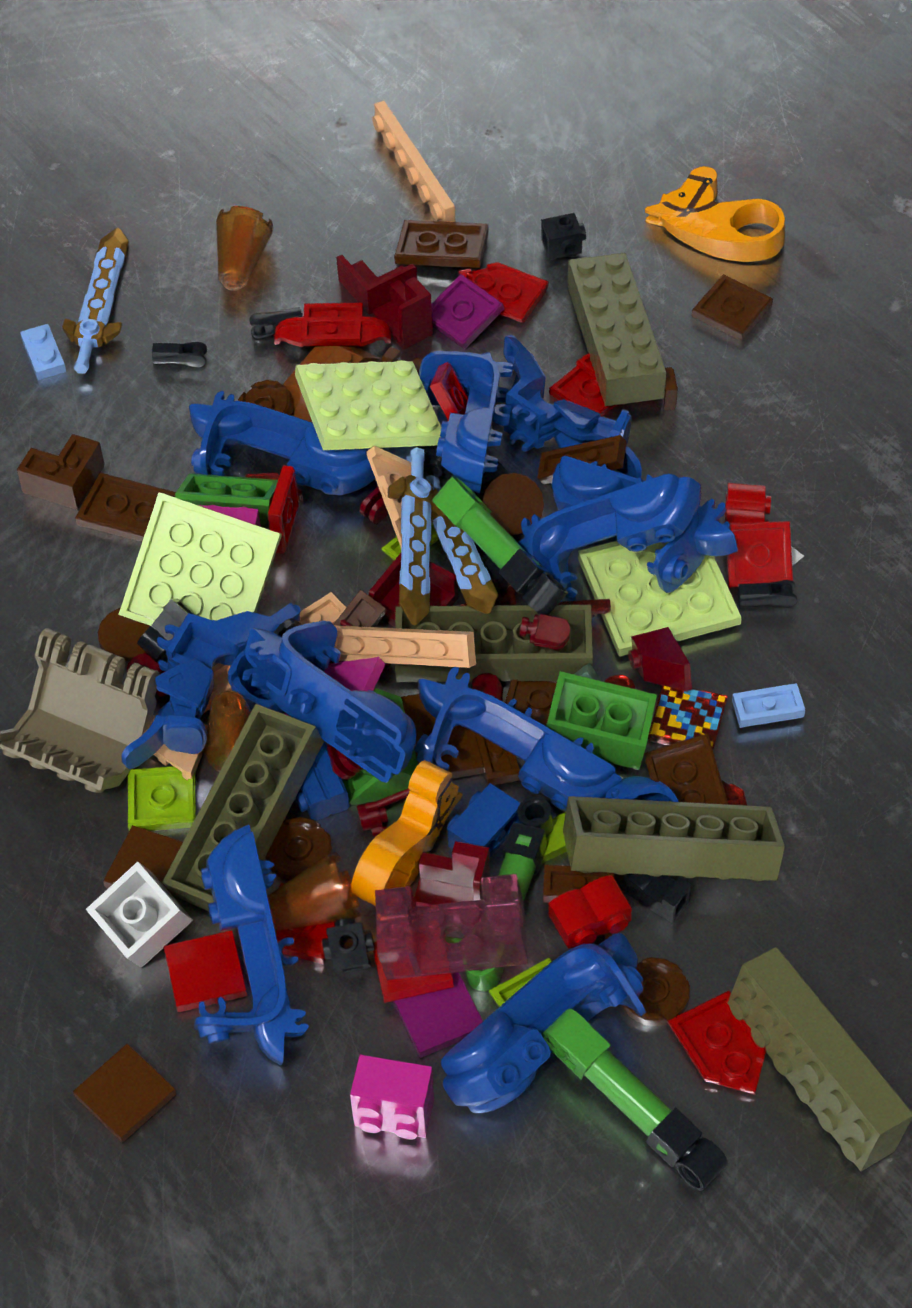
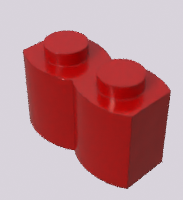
M728 483L725 502V522L728 521L729 524L770 522L765 521V514H770L771 496L766 495V486Z
M612 875L598 878L581 889L563 893L549 902V917L567 948H574L582 944H592L597 936L601 934L619 933L631 921L632 907Z

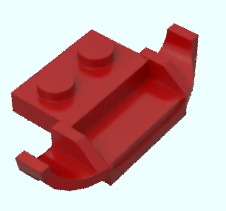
M304 303L303 317L287 318L276 326L274 344H280L281 341H285L299 347H361L379 340L391 343L392 332L390 326L383 320L363 316V303Z

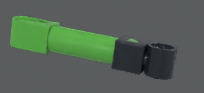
M452 476L432 499L433 503L456 527L465 531L499 567L500 575L516 592L523 595L524 601L538 614L549 615L568 594L567 590L553 578V575L536 557L527 553L490 514L492 511L459 478Z
M532 796L526 798L518 806L519 823L514 822L511 826L502 851L504 860L482 921L481 923L476 922L470 940L448 936L444 939V946L446 948L464 953L463 964L468 984L477 991H489L499 984L512 948L511 936L533 874L538 875L547 848L546 837L551 834L554 826L550 803L542 797ZM533 818H541L539 821H530ZM480 965L489 966L486 970H476Z
M568 1008L541 1034L547 1042L550 1051L581 1080L586 1077L648 1137L646 1143L671 1167L675 1166L680 1176L691 1187L699 1191L704 1190L728 1165V1160L722 1150L709 1139L700 1138L703 1133L676 1107L672 1111L609 1051L611 1044L578 1012Z

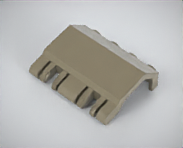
M45 628L39 636L34 655L39 668L29 708L13 729L0 731V749L8 757L24 758L30 761L29 764L34 768L57 772V777L63 780L79 781L85 784V789L92 792L102 793L106 789L118 787L131 770L122 763L121 755L123 750L130 743L141 737L151 726L157 703L155 698L157 691L155 678L160 673L134 663L128 669L123 684L122 679L125 671L124 668L126 667L125 658L79 641L73 647L70 660L67 662L72 642L71 638L63 634L61 635L57 631Z

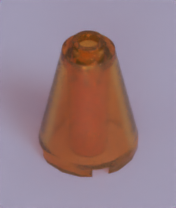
M231 206L230 211L224 212V209H222L217 215L218 280L226 289L238 290L246 286L272 236L274 229L272 221L270 219L269 222L262 218L263 213L258 210L243 206Z
M223 691L217 694L211 703L207 741L204 750L208 763L219 773L252 712L243 696L236 691Z
M337 852L326 855L267 895L275 931L334 923L338 920L355 919L361 916V913L355 909L360 907L358 897L351 892L352 880L347 870L340 872L337 863L342 862Z

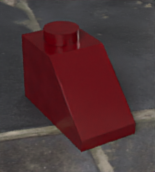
M669 627L631 636L632 650L628 651L630 665L633 670L638 669L644 681L683 691L692 690L690 662Z

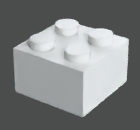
M136 862L86 908L87 912L125 957L141 968L193 921L156 876L139 862Z

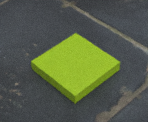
M174 766L131 769L129 771V831L132 825L148 831L191 828L197 817L196 772H194L192 779L188 778L186 780L182 777V772Z

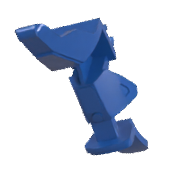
M505 336L504 357L509 363L514 365L513 370L516 372L512 388L506 393V404L511 406L509 424L503 427L505 432L511 434L510 444H515L517 440L525 442L522 444V451H529L533 447L537 449L544 447V442L553 437L558 447L564 448L621 435L628 443L632 415L629 414V411L622 410L617 420L601 417V414L594 410L564 399L555 401L554 404L545 402L542 398H544L546 376L533 354L515 336ZM626 443L623 468L617 470L622 474L640 478L642 476L641 463Z
M289 603L271 616L246 611L219 620H209L188 613L180 627L171 624L166 625L165 632L172 634L174 637L171 640H164L162 637L157 638V645L166 650L168 663L163 660L158 661L159 668L165 672L155 678V683L158 691L170 695V701L158 710V715H156L149 729L123 750L121 755L122 763L128 769L136 768L154 755L163 744L172 751L189 754L201 752L207 741V730L200 718L207 708L214 688L213 663L231 666L236 657L246 648L249 631L252 628L274 633L279 625L287 619L293 618L300 622V607Z

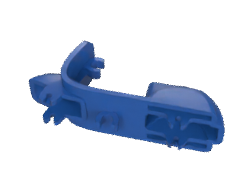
M436 351L429 353L422 359L419 376L432 406L440 405L430 385L438 366L446 362L451 364L468 396L465 415L450 412L449 421H442L436 456L442 457L441 465L446 470L459 478L473 492L480 494L483 473L497 471L498 459L487 454L489 446H499L502 440V433L491 429L492 421L498 425L508 426L511 406L508 404L496 405V402H506V393L509 391L507 388L498 387L500 377H511L514 365L509 362H495L490 352L476 354L459 351Z
M224 391L216 394L213 405H189L193 428L202 438L201 448H197L191 458V465L194 466L195 474L225 476L224 469L218 466L225 465L231 467L232 462L231 457L224 453L233 446L248 445L290 459L287 466L294 467L297 484L316 488L328 495L340 496L364 488L375 480L367 457V451L370 448L323 450L312 422L257 404L235 401L233 394H230L224 400Z
M562 456L553 474L552 492L559 511L579 504L581 500L588 501L596 495L602 496L634 485L638 478L609 470L606 464L600 467L597 461L587 463L572 457ZM710 499L703 506H699L685 531L675 537L673 541L668 542L662 549L655 550L654 563L648 562L647 568L651 574L656 575L661 590L666 593L676 590L696 571L704 560L705 555L717 557L738 551L735 535L730 530L729 522L726 521L723 524L719 522V518L726 511L724 502H721L716 509H713L715 508L714 499Z
M648 474L646 481L640 477L634 485L602 496L596 495L588 501L581 500L579 504L556 511L542 519L534 514L531 519L532 524L529 519L523 518L521 529L525 538L517 543L527 553L536 557L553 575V578L567 590L568 594L558 605H577L576 595L578 591L572 588L570 582L576 580L577 575L568 572V559L574 549L617 536L618 544L633 552L643 551L647 546L659 542L667 543L673 541L675 537L685 531L697 512L702 494L701 484L690 477L679 478L673 474H664L653 478Z
M318 621L299 625L287 630L282 637L263 629H250L245 648V657L254 668L245 670L242 680L253 678L251 682L253 687L266 685L269 688L270 698L281 710L292 718L315 726L321 739L381 782L387 783L394 774L397 775L406 768L416 744V728L413 720L394 701L377 694L372 690L350 691L323 672L328 668L330 661L336 664L339 663L341 652L334 647L337 638V628L331 621Z
M453 667L450 670L445 685L427 679L418 680L420 700L425 709L436 719L432 733L429 736L423 734L414 751L418 753L416 760L419 762L426 760L448 771L449 765L443 762L441 757L449 754L457 758L459 751L453 745H448V741L453 728L461 725L524 760L525 763L520 769L518 776L522 781V786L534 794H539L540 792L551 798L552 804L563 811H566L568 796L605 798L607 791L622 781V778L615 773L616 769L613 765L593 754V743H590L584 749L581 747L584 738H577L574 742L568 740L532 719L531 708H528L524 714L516 710V699H512L506 704L489 694L469 688V673L462 675L461 679L456 678L459 673V667Z
M246 825L227 835L212 850L206 861L207 868L201 869L204 889H211L214 902L208 903L212 924H219L220 931L238 928L253 998V1009L245 1013L225 1012L226 1003L220 997L217 999L218 1012L210 1014L205 1009L204 1001L199 1002L198 1011L201 1017L195 1019L194 1029L198 1030L200 1038H208L209 1044L229 1040V1033H248L254 1031L256 1041L263 1053L270 1060L282 1065L284 1037H300L309 1028V1025L304 1023L296 1024L303 1019L306 1014L305 1011L290 1009L283 965L292 966L296 964L298 956L286 958L282 954V948L293 945L294 938H283L279 943L277 942L266 889L273 885L276 874H270L272 872L270 868L274 867V863L259 859L253 831H251L250 825Z
M616 933L598 946L593 942L592 944H582L566 951L547 965L443 1056L441 1066L447 1074L443 1080V1087L456 1106L468 1107L475 1114H484L502 1108L520 1096L534 1080L537 1069L552 1053L541 1034L568 1008L578 1012L586 1021H589L602 1010L610 1006L616 1007L617 1005L628 1006L639 1016L644 1015L646 1010L638 998L643 993V986L641 984L643 978L636 970L638 957L626 936L622 933Z

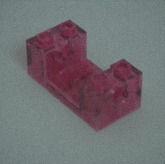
M517 874L481 878L483 899L420 907L416 905L410 886L375 890L377 954L386 979L392 980L528 964L524 902ZM459 931L464 934L462 940L457 943L445 941L447 935L451 932Z

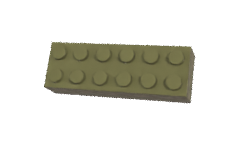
M626 253L568 260V290L588 353L590 354V360L605 406L664 399L666 370Z
M529 605L493 606L489 614H484L468 606H429V613L416 626L410 623L401 607H396L395 628L474 632L476 665L470 668L459 667L457 679H461L462 675L469 673V682H472L473 678L478 675L491 673L496 675L499 681H511L513 679H518V681H557L560 671L574 674L588 663L593 666L591 605H557L549 614L566 619L570 625V639L568 644L561 650L534 646V644L530 643L529 634L526 637L519 636L522 618L528 617L533 622L535 614H538ZM395 664L396 682H418L419 679L446 682L448 673L453 667Z
M255 704L162 881L173 897L209 911L208 903H213L214 901L211 889H204L201 869L207 868L206 861L209 855L223 838L246 825H250V829L253 831L259 859L264 860L324 743L315 726Z
M568 796L563 834L571 871H580L582 873L607 872L618 875L648 874L655 877L661 875L683 876L685 878L710 877L721 880H728L730 878L750 879L758 882L778 880L785 845L772 807Z
M777 947L742 964L728 1000L732 1014L738 1020L743 1019L751 1028L754 1042L761 1048L765 1047L766 1053L773 1060L776 1070L781 1075H785L793 1085L799 1099L803 1103L808 1104L816 1114L822 1128L830 1132L839 1143L845 1157L854 1162L860 1171H863L894 1153L912 1120V1112Z

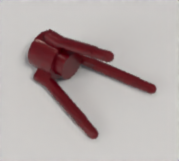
M409 788L377 801L356 805L362 830H371L373 837L388 828L382 826V823L388 822L385 806L407 798Z

